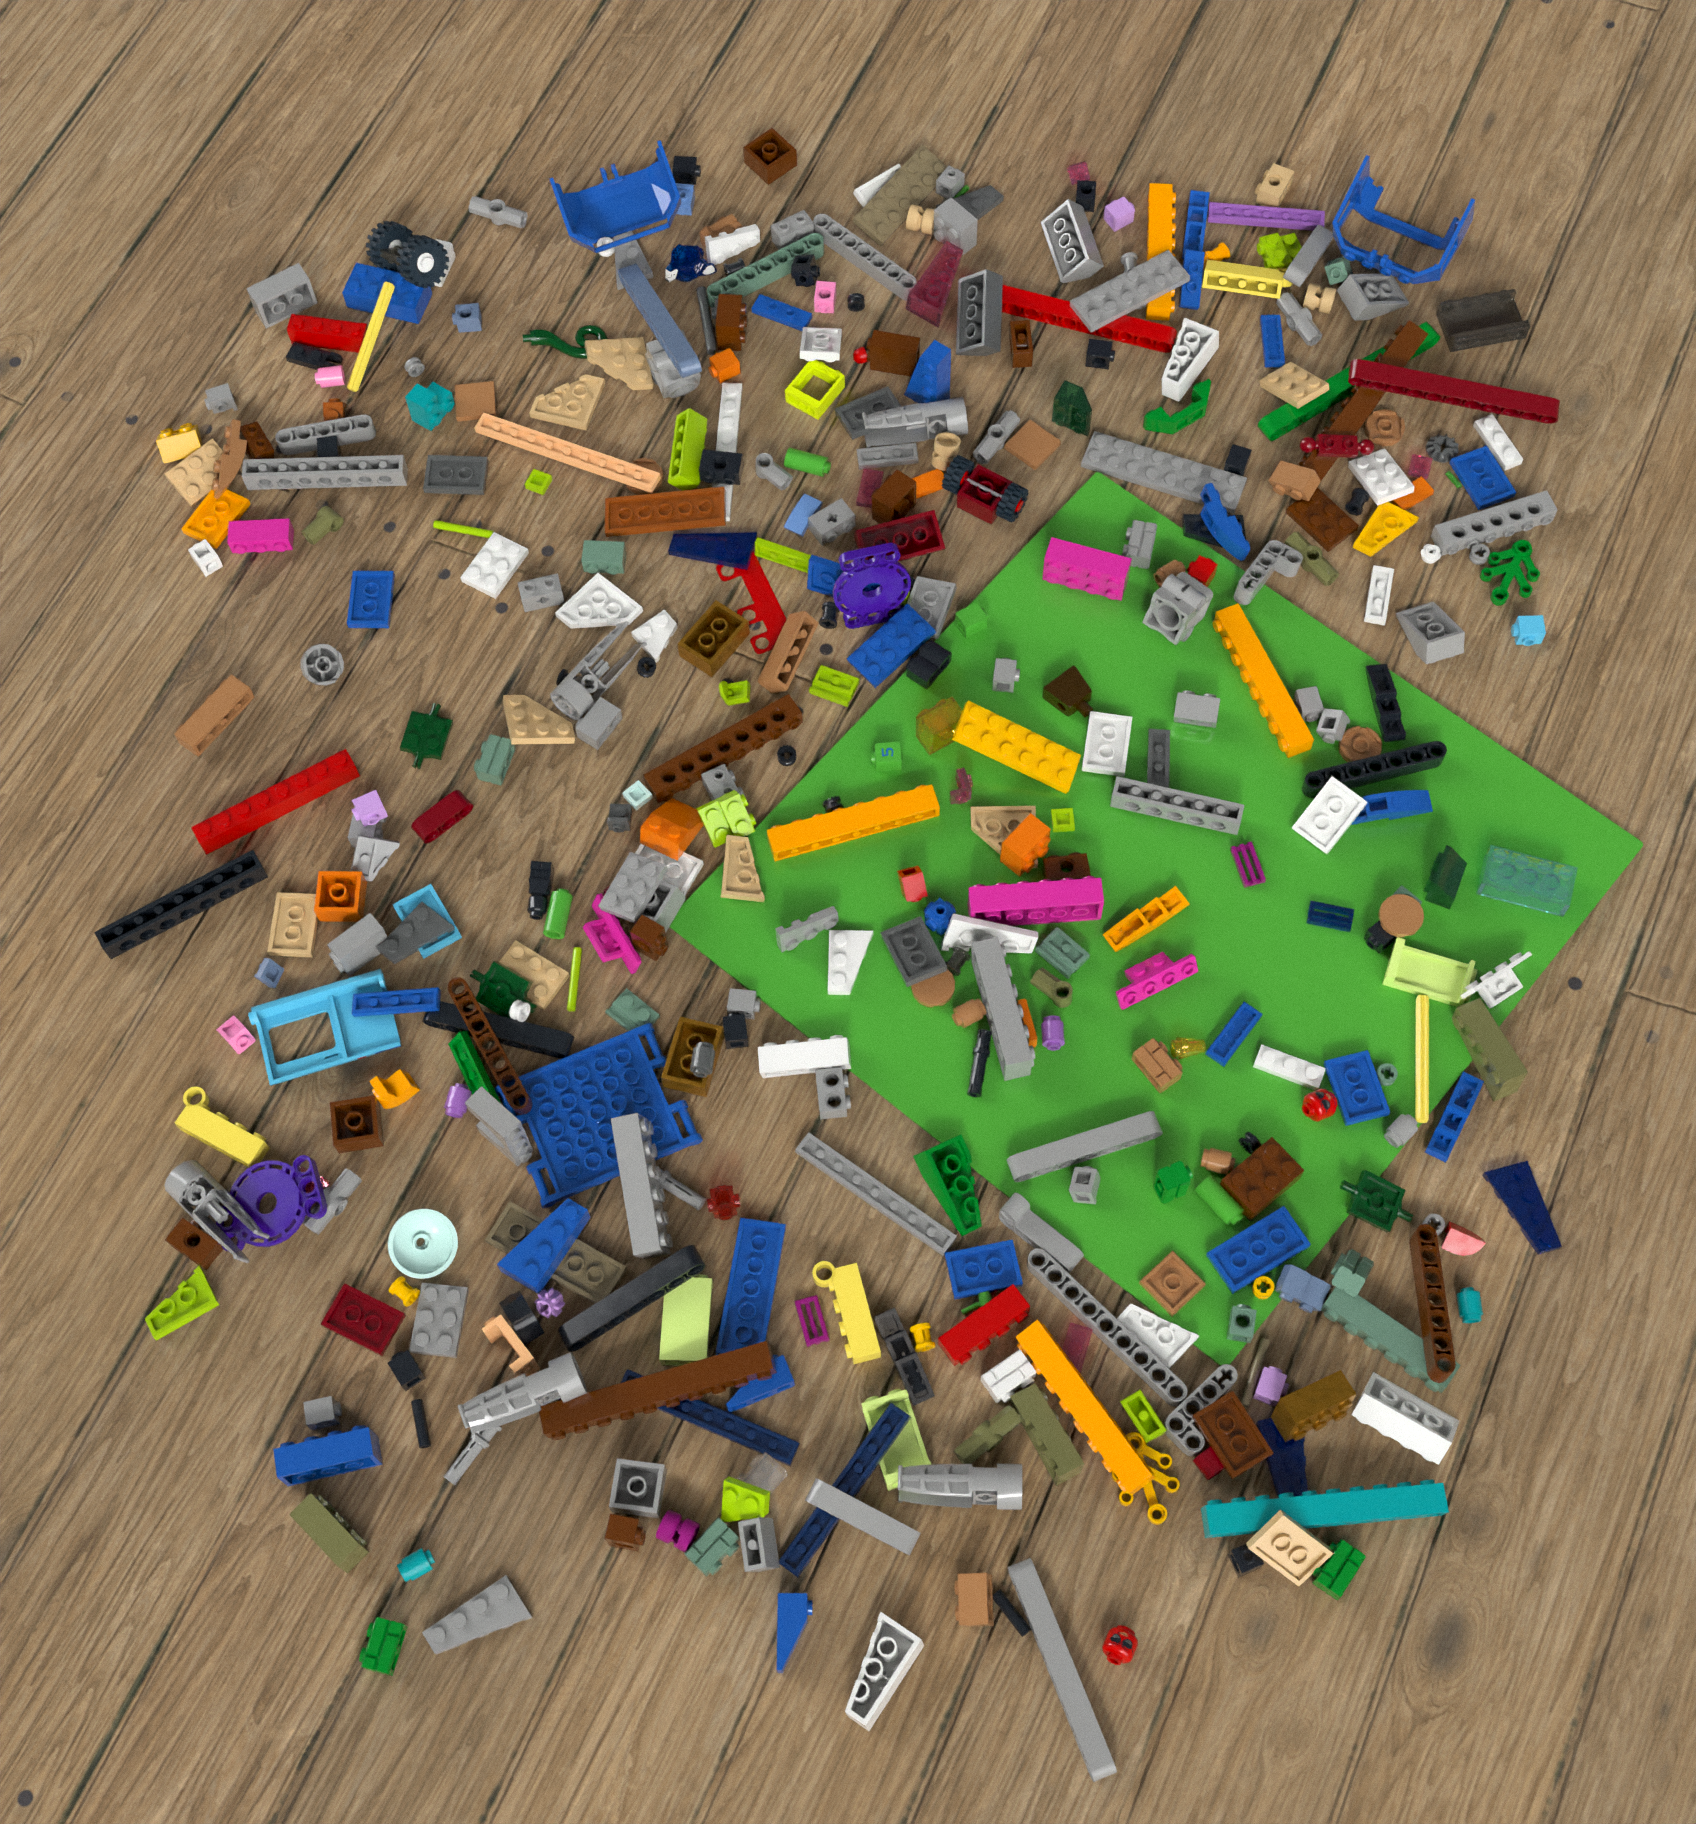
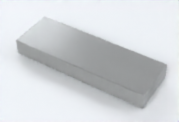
M916 443L857 449L859 470L916 464L919 462Z

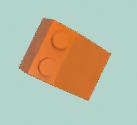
M671 798L654 810L643 823L640 831V843L678 861L703 827L697 809Z

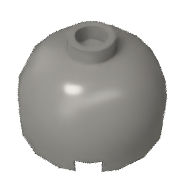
M317 644L311 646L303 653L300 660V668L303 676L309 682L315 685L326 686L337 681L343 672L344 661L340 652L333 648V646Z

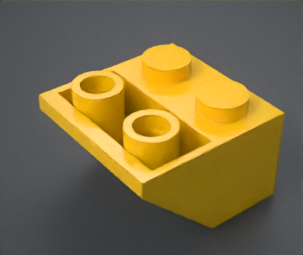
M192 423L183 424L178 430L174 431L172 428L160 431L161 433L156 439L164 464L187 458L203 446L198 425H192Z

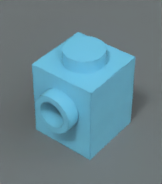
M1543 615L1518 616L1515 624L1511 626V635L1515 637L1516 645L1531 646L1541 644L1546 634Z

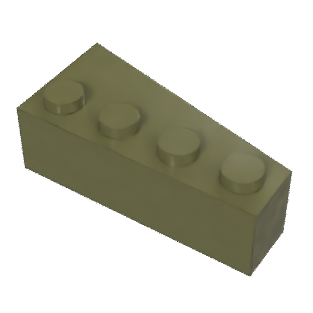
M1481 998L1457 1007L1452 1016L1453 1024L1458 1030L1493 1102L1516 1093L1528 1071Z
M1035 1383L1010 1396L1009 1402L1021 1418V1424L1053 1482L1058 1486L1080 1474L1084 1462L1072 1444L1069 1434L1059 1423L1060 1419L1056 1411L1048 1405V1397L1043 1388L1039 1389Z

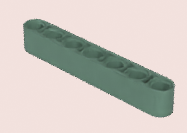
M819 233L809 234L709 285L707 288L709 306L715 307V299H718L719 294L742 295L743 298L790 274L791 265L797 255L814 254L815 260H818L824 255L823 236Z

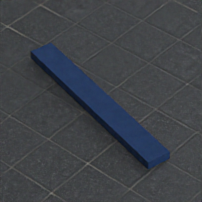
M627 1369L621 1383L643 1377V1375ZM686 1399L680 1401V1404L674 1407H666L665 1405L657 1408L660 1411L788 1466H791L800 1445L795 1440L699 1399L694 1401Z
M890 1403L832 1486L855 1498L909 1422L911 1416L893 1403ZM816 1507L779 1559V1564L798 1578L837 1524L839 1518Z

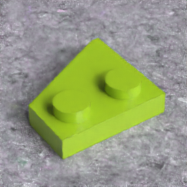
M728 1476L723 1482L721 1520L723 1522H731L766 1516L769 1513L770 1491Z

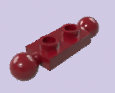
M1318 434L1316 441L1312 437L1307 436L1302 438L1299 444L1303 452L1310 453L1316 449L1317 456L1356 458L1358 451L1366 456L1370 455L1375 448L1371 440L1364 439L1358 443V437L1352 435Z

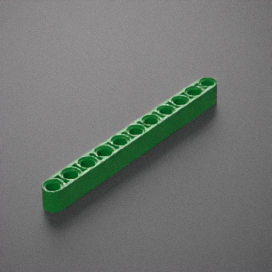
M1428 322L1419 325L1428 335L1411 359L1432 348L1440 340L1441 336ZM1381 347L1364 357L1363 360L1374 361L1379 353L1384 354L1386 350ZM1350 366L1325 380V382L1329 383V390L1299 409L1286 403L1264 416L1259 421L1257 427L1269 441H1274L1354 394L1351 391L1355 385H1351L1348 382Z

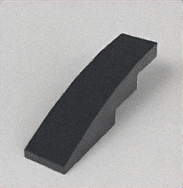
M1387 664L1366 666L1365 670L1371 699L1383 741L1405 740L1406 732L1401 721L1402 713L1396 699L1397 690Z
M891 1308L873 1316L890 1358L905 1390L908 1392L912 1405L915 1406L934 1397V1392L919 1357L914 1351L896 1309Z

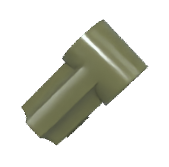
M324 506L318 511L316 519L301 531L302 535L310 544L315 545L330 531L336 532L343 525L344 519L331 507Z
M1043 967L1035 972L1030 980V984L1051 998L1053 1003L1059 1008H1065L1071 1004L1073 988L1070 983L1059 980ZM1060 992H1065L1068 995L1065 997H1060L1057 994Z

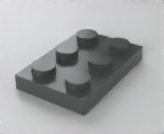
M887 386L835 408V414L851 439L854 440L880 429H865L862 417L863 412L868 415L882 410L901 407V405Z
M428 455L423 486L424 493L484 495L489 462L488 457Z
M921 916L880 932L881 938L906 987L948 971L947 965Z

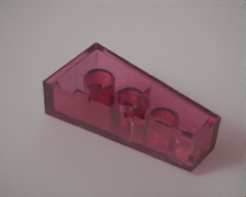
M946 241L909 293L906 310L939 328L961 263L963 249Z

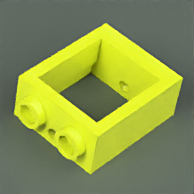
M809 361L785 389L786 402L819 420L845 388V376L839 370L828 367L822 361ZM813 375L833 385L820 401L801 391Z

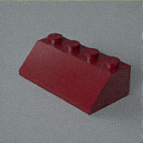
M935 510L855 531L854 535L858 549L895 543L901 555L898 562L946 549ZM894 551L888 552V553H886V556L892 555V554H894L895 552H894ZM868 556L865 560L872 559L874 556Z

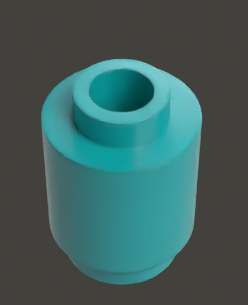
M1473 1287L1460 1289V1293L1456 1294L1459 1317L1462 1318V1323L1482 1321L1483 1309L1480 1292L1475 1291Z
M420 1548L401 1559L402 1562L397 1564V1567L405 1582L409 1580L414 1581L433 1570L432 1564L435 1563V1559L429 1549L424 1551L423 1548Z

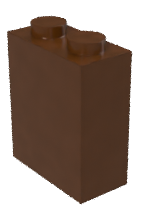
M874 330L872 337H868L867 349H869L867 361H870V370L912 377L920 358V338Z

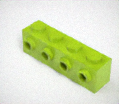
M690 408L676 416L668 483L682 491L692 490L700 484L699 466L702 451L705 448L704 442L707 432V418Z

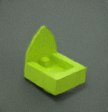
M748 680L730 684L726 681L719 683V693L726 705L750 702L751 685Z

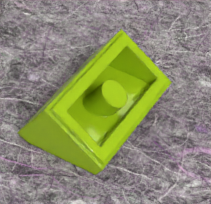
M1141 1390L1120 1401L1146 1443L1166 1433V1428Z

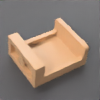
M501 1314L486 1321L482 1331L490 1343H494L503 1336L519 1356L516 1361L509 1365L516 1377L524 1373L527 1377L540 1370L534 1357Z

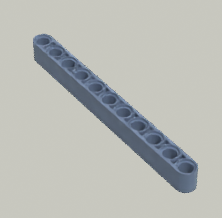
M635 263L618 269V275L623 287L680 376L685 378L702 372L696 353L638 265Z

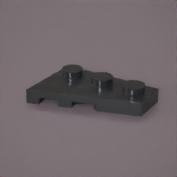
M1183 514V536L1223 548L1210 533L1200 514ZM1235 515L1237 521L1242 526V533L1246 540L1243 515Z

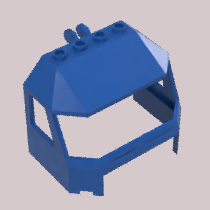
M661 140L657 141V162L643 170L620 177L615 163L611 164V170L615 176L611 180L607 179L604 167L600 168L604 182L597 186L579 192L563 193L560 184L555 183L554 179L550 178L572 242L594 253H599L670 228L681 205V198ZM667 218L666 224L645 230L643 232L622 238L620 240L599 246L597 248L593 246V244H596L600 238H613L614 236L651 225L653 223L665 220Z
M1366 155L1332 222L1333 237L1341 254L1349 261L1357 260L1361 262L1366 268H1376L1385 276H1395L1404 284L1439 281L1458 250L1473 220L1475 199L1471 198L1461 220L1458 217H1454L1444 238L1431 234L1374 210L1384 188L1382 186L1377 188L1372 184L1374 180L1370 177V156ZM1354 209L1372 223L1437 250H1445L1439 264H1434L1433 267L1417 272L1391 261L1389 255H1378L1377 250L1373 249L1372 252L1354 246L1342 237L1341 228Z

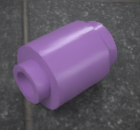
M1059 1016L1044 1017L1041 1024L1042 1045L1051 1051L1059 1050L1065 1044L1063 1022Z
M456 1083L455 1086H450L444 1106L446 1115L455 1118L463 1117V1114L467 1111L465 1102L471 1097L472 1093L468 1090V1086Z

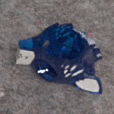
M679 244L672 250L671 262L665 268V280L671 282L676 279L681 282H690L700 276L716 273L717 269L713 263H707L703 259L704 251L699 246Z

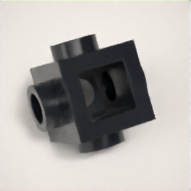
M814 254L795 256L791 265V276L795 279L796 286L810 287L815 285L817 278L820 277V267L816 264Z

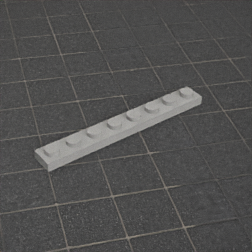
M808 1132L795 1149V1153L940 1255L944 1256L957 1239L954 1233Z

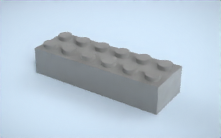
M998 937L972 943L971 963L982 1003L987 1012L986 1017L992 1032V1039L1004 1081L1031 1075V1068L1034 1067L1033 1059H1035V1052L1033 1046L1028 1045L1029 1031L1027 1025L1022 1023L1024 1015L1021 1004L1017 1005L1016 997H1018L1016 985H1011L1010 977H1012L1010 965L1005 964L1006 950L1004 944H1000Z
M639 1113L611 1118L633 1256L648 1259L671 1254L670 1248L673 1247L671 1234L667 1233L666 1225L669 1224L667 1212L663 1210L662 1202H665V1195L663 1189H660L658 1181L661 1179V1171L655 1163L657 1148L655 1143L652 1144L651 1135L654 1134L652 1122Z

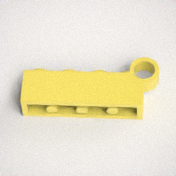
M1207 259L1202 288L1280 299L1282 287H1290L1293 283L1283 278L1288 268L1271 269Z
M191 1087L184 1093L183 1101L186 1107L175 1121L176 1126L181 1131L248 1168L262 1161L270 1149L265 1142V1137L256 1132L252 1135L247 1132L245 1126L238 1122L235 1124L228 1121L229 1118L220 1112L216 1114L210 1112L208 1107L209 1097L202 1088ZM194 1095H202V1100L198 1104H190V1100Z
M827 1261L817 1263L812 1272L813 1280L818 1286L829 1287L830 1292H835L836 1299L832 1301L835 1313H840L842 1322H838L841 1336L846 1335L848 1344L844 1345L847 1358H852L853 1364L881 1358L879 1343L857 1263L835 1268L833 1264ZM822 1268H827L832 1272V1276L828 1280H820L817 1277V1272Z

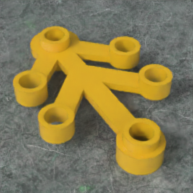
M1131 1432L1126 1435L1130 1442L1136 1441L1139 1447L1136 1450L1143 1459L1144 1455L1156 1461L1158 1467L1163 1470L1171 1466L1172 1458L1170 1455L1161 1454L1147 1446L1140 1433ZM1167 1458L1169 1464L1166 1466L1162 1465L1160 1459ZM1150 1467L1156 1476L1153 1480L1162 1484L1167 1492L1175 1493L1179 1489L1180 1483L1177 1478L1168 1477ZM1112 1471L1111 1478L1116 1482L1118 1478L1115 1477ZM1150 1481L1143 1487L1149 1505L1147 1518L1152 1524L1160 1525L1167 1518V1510L1158 1503L1152 1481ZM1169 1481H1174L1176 1483L1175 1489H1170L1168 1487ZM1122 1491L1118 1499L1121 1505L1129 1506L1133 1502L1134 1496L1128 1491L1125 1493ZM1123 1494H1128L1130 1496L1129 1502H1124L1122 1500ZM1154 1511L1160 1512L1161 1518H1153L1152 1513Z

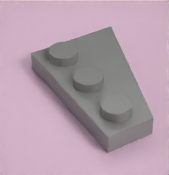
M628 231L614 236V241L631 236L633 233ZM637 240L614 247L618 290L624 288L618 275V269L636 263L646 279L653 278V272Z
M832 906L811 914L807 921L802 922L799 919L791 923L792 926L784 929L782 926L775 928L777 946L780 951L793 950L800 942L813 939L818 932L833 928L838 922L837 910Z

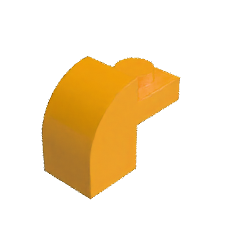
M402 1069L396 1071L386 1080L375 1076L369 1081L373 1086V1094L384 1109L397 1107L420 1091L411 1075Z

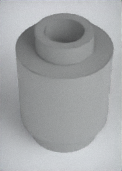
M1401 1114L1386 1129L1384 1138L1395 1148H1398L1400 1145L1403 1146L1418 1131V1123L1411 1115Z

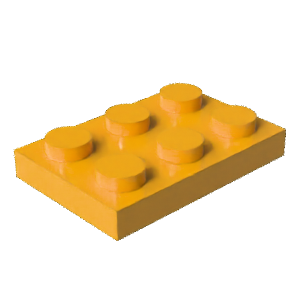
M211 489L182 527V531L184 534L200 542L206 539L211 547L217 549L228 535L229 521H238L251 503L249 499L228 489L220 498L216 499L214 498V490Z

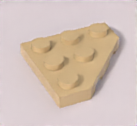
M643 337L585 341L588 362L593 365H599L604 369L605 373L616 380L618 378L621 379L632 390L653 389L650 367L645 358L646 348Z
M585 374L579 377V380L576 382L563 384L555 388L554 392L545 396L544 394L537 396L529 412L530 418L587 431L604 388L605 379Z
M503 695V706L511 744H574L575 734L571 722L525 695Z
M1035 806L971 807L970 810L971 830L1000 855L1002 842L1030 813L1036 817ZM1037 858V859L1034 861V862H1035V865H1034L1033 868H1038V858Z

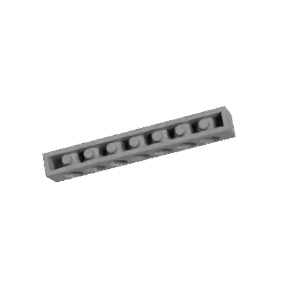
M404 455L243 460L242 479L247 490L407 486L408 467Z

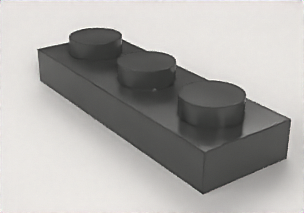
M1149 729L1147 783L1169 788L1170 730Z

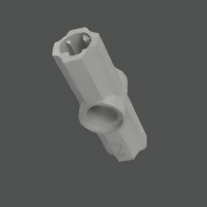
M472 196L470 200L469 212L489 218L495 225L508 224L518 228H524L526 225L527 212L506 206L500 199L490 201Z
M1286 292L1282 294L1280 299H1277L1276 304L1286 316L1288 327L1292 331H1297L1307 345H1316L1322 339V333L1313 323L1311 312L1306 307L1302 308L1292 293Z
M1011 410L1005 411L997 423L989 427L988 434L973 452V457L977 462L982 465L988 464L995 453L1004 447L1006 439L1020 423V418L1015 412Z
M345 1168L332 1186L326 1187L323 1190L327 1203V1212L324 1217L316 1220L307 1216L303 1224L319 1235L334 1216H338L343 1212L348 1203L347 1199L362 1182L361 1178ZM319 1202L311 1210L312 1214H316L319 1211Z

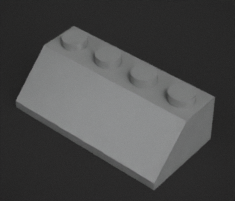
M1067 199L1041 221L1062 283L1090 278L1104 267L1083 206Z

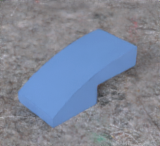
M804 494L791 512L784 528L803 537L808 528V517L817 513L823 502Z

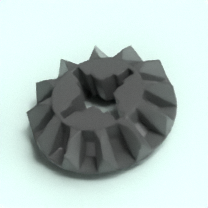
M1438 433L1435 437L1431 436L1427 442L1426 452L1434 461L1446 463L1457 456L1459 444L1455 442L1454 438H1449L1447 434L1441 436ZM1441 444H1445L1443 452H1440Z

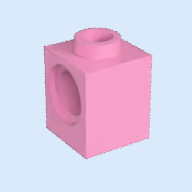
M817 281L814 297L815 312L834 313L836 282Z

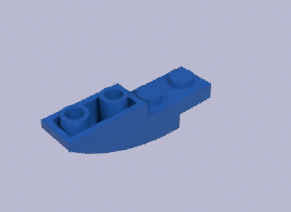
M1213 483L1205 484L1200 494L1204 503L1200 515L1205 525L1226 551L1238 560L1244 561L1250 551V544L1248 540H1245L1240 522L1237 521L1235 515L1227 517V510L1222 506L1218 490H1215Z
M1406 790L1363 796V799L1367 801V805L1351 825L1385 818L1393 820L1433 812L1429 791Z

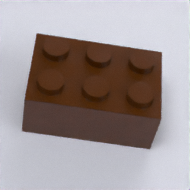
M1271 1137L1221 1180L1220 1185L1244 1209L1243 1215L1251 1222L1301 1178L1304 1169Z

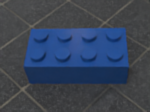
M360 263L355 264L342 292L348 308L373 313L383 283L390 282L395 288L385 316L411 323H420L432 296L431 287L420 288L409 283L401 277L399 272Z
M365 1425L355 1426L352 1428V1431L344 1433L342 1431H333L323 1438L318 1436L307 1437L304 1439V1442L297 1444L295 1442H285L280 1444L279 1448L273 1449L277 1478L288 1487L383 1465L379 1437L370 1427Z

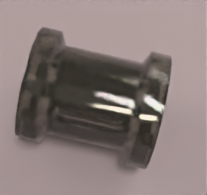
M954 947L953 954L948 961H945L947 969L952 975L959 976L961 968L966 961L971 959V956L964 949Z

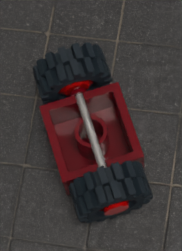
M960 455L954 457L953 462H950V466L947 467V472L943 476L945 478L942 480V488L957 495V507L991 525L997 516L1011 523L1014 522L1025 506L1024 503L1027 501L1029 494L1028 489L979 464L973 471L974 462Z

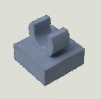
M264 958L254 977L269 988H276L284 968L270 958Z

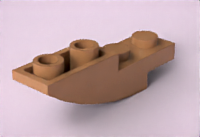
M232 419L230 425L225 427L224 438H227V443L224 444L223 453L219 459L214 461L213 472H216V478L212 481V490H214V498L216 499L220 498L231 485L245 456L247 440L239 439L241 422L239 420Z

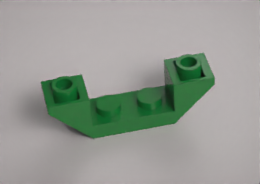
M1207 379L1204 382L1197 383L1192 390V403L1184 410L1175 412L1171 417L1161 406L1155 410L1148 411L1144 416L1143 428L1148 431L1175 434L1204 417L1211 380Z

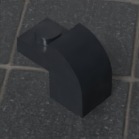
M520 1291L507 1296L499 1303L524 1346L545 1333Z

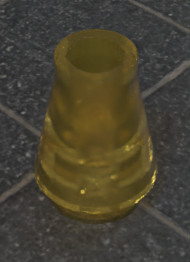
M1177 1037L1176 1040H1171L1170 1049L1173 1058L1180 1060L1199 1053H1205L1206 1046L1203 1039L1196 1040Z

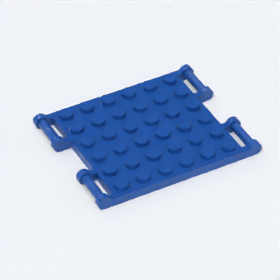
M652 1023L642 1025L519 1076L533 1103L532 1109L527 1114L517 1116L516 1112L509 1105L500 1086L495 1087L494 1090L497 1096H500L503 1106L520 1120L521 1124L528 1122L542 1159L527 1165L526 1169L532 1175L540 1194L542 1208H549L559 1201L620 1176L611 1118L639 1113L647 1118L648 1121H651L654 1134L651 1135L652 1144L655 1143L657 1148L655 1161L703 1141L701 1134L697 1133L687 1110L688 1104L686 1100L668 1105L653 1069L664 1067L667 1056H664L654 1035L655 1029ZM646 1036L655 1059L649 1061L639 1037ZM515 1079L507 1081L505 1087H512L515 1084ZM520 1098V1099H518L520 1105H521V1106L524 1105L526 1099H525V1098ZM679 1112L689 1137L683 1139L673 1117L674 1113ZM543 1168H546L556 1191L554 1194L550 1195L540 1172Z

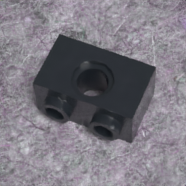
M703 449L699 466L700 481L740 485L744 467L743 453Z

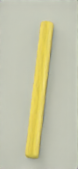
M390 282L383 283L347 384V388L350 391L357 392L395 288Z
M1418 995L1416 998L1415 1120L1418 1123H1427L1429 1120V997L1427 995Z

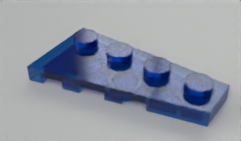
M757 532L673 534L668 552L672 556L747 570L758 536Z
M1528 1161L1483 1173L1484 1179L1487 1182L1489 1181L1494 1189V1193L1498 1199L1503 1201L1508 1209V1213L1512 1219L1514 1218L1521 1227L1520 1230L1538 1255L1562 1247Z
M1272 1418L1257 1421V1428L1274 1452L1266 1460L1277 1497L1279 1498L1278 1495L1283 1493H1293L1294 1497L1302 1496V1492L1308 1491L1305 1474L1306 1456H1304L1305 1436L1297 1441L1291 1439L1285 1442Z

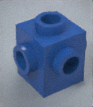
M941 898L935 903L932 901L924 910L925 924L931 931H935L939 936H942L947 930L952 914H956L955 907L948 901L944 902Z

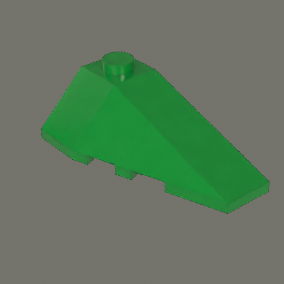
M962 1134L914 1155L913 1157L922 1177L961 1236L982 1227L978 1199L975 1198L973 1186L975 1178L971 1173L970 1163H972V1158Z

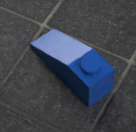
M773 1355L777 1373L772 1374V1378L764 1381H758V1379L751 1380L748 1385L741 1387L726 1404L729 1413L795 1386L784 1355L779 1357L778 1355Z
M778 1593V1673L784 1672L808 1623V1615H813V1600H808L807 1593Z

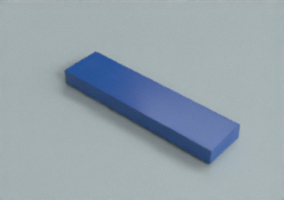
M439 987L356 993L353 994L351 1014L354 1017L440 1011L441 990Z

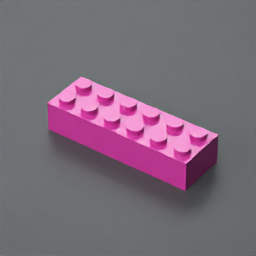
M1094 876L1074 880L1072 878H1064L1060 881L1044 879L1033 883L1028 881H1020L1017 884L997 883L992 886L977 884L969 887L968 890L969 917L1009 926L1101 920L1104 905L1102 880Z

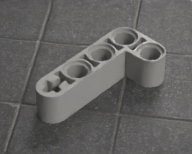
M1269 541L1239 580L1234 593V600L1241 605L1251 603L1274 571L1286 577L1296 576L1303 560L1302 554L1280 541Z
M1014 1193L999 1210V1219L1006 1227L1034 1249L1039 1248L1046 1251L1068 1273L1083 1258L1084 1254L1082 1251L1030 1210L1029 1202L1020 1194Z
M1224 1364L1217 1368L1167 1417L1164 1423L1167 1437L1187 1456L1198 1455L1204 1446L1205 1440L1203 1435L1195 1428V1421L1192 1418L1193 1414L1188 1413L1186 1406L1194 1405L1200 1411L1223 1397L1237 1380V1371L1231 1365ZM1228 1374L1230 1376L1229 1380H1224L1219 1386L1218 1382L1222 1375ZM1211 1389L1214 1392L1215 1397H1205L1203 1394V1390ZM1169 1422H1179L1181 1430H1172ZM1189 1438L1197 1440L1199 1447L1195 1449L1190 1448L1186 1440Z

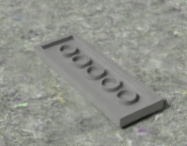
M1167 250L1070 300V307L1088 330L1093 332L1189 282L1190 275L1172 253Z

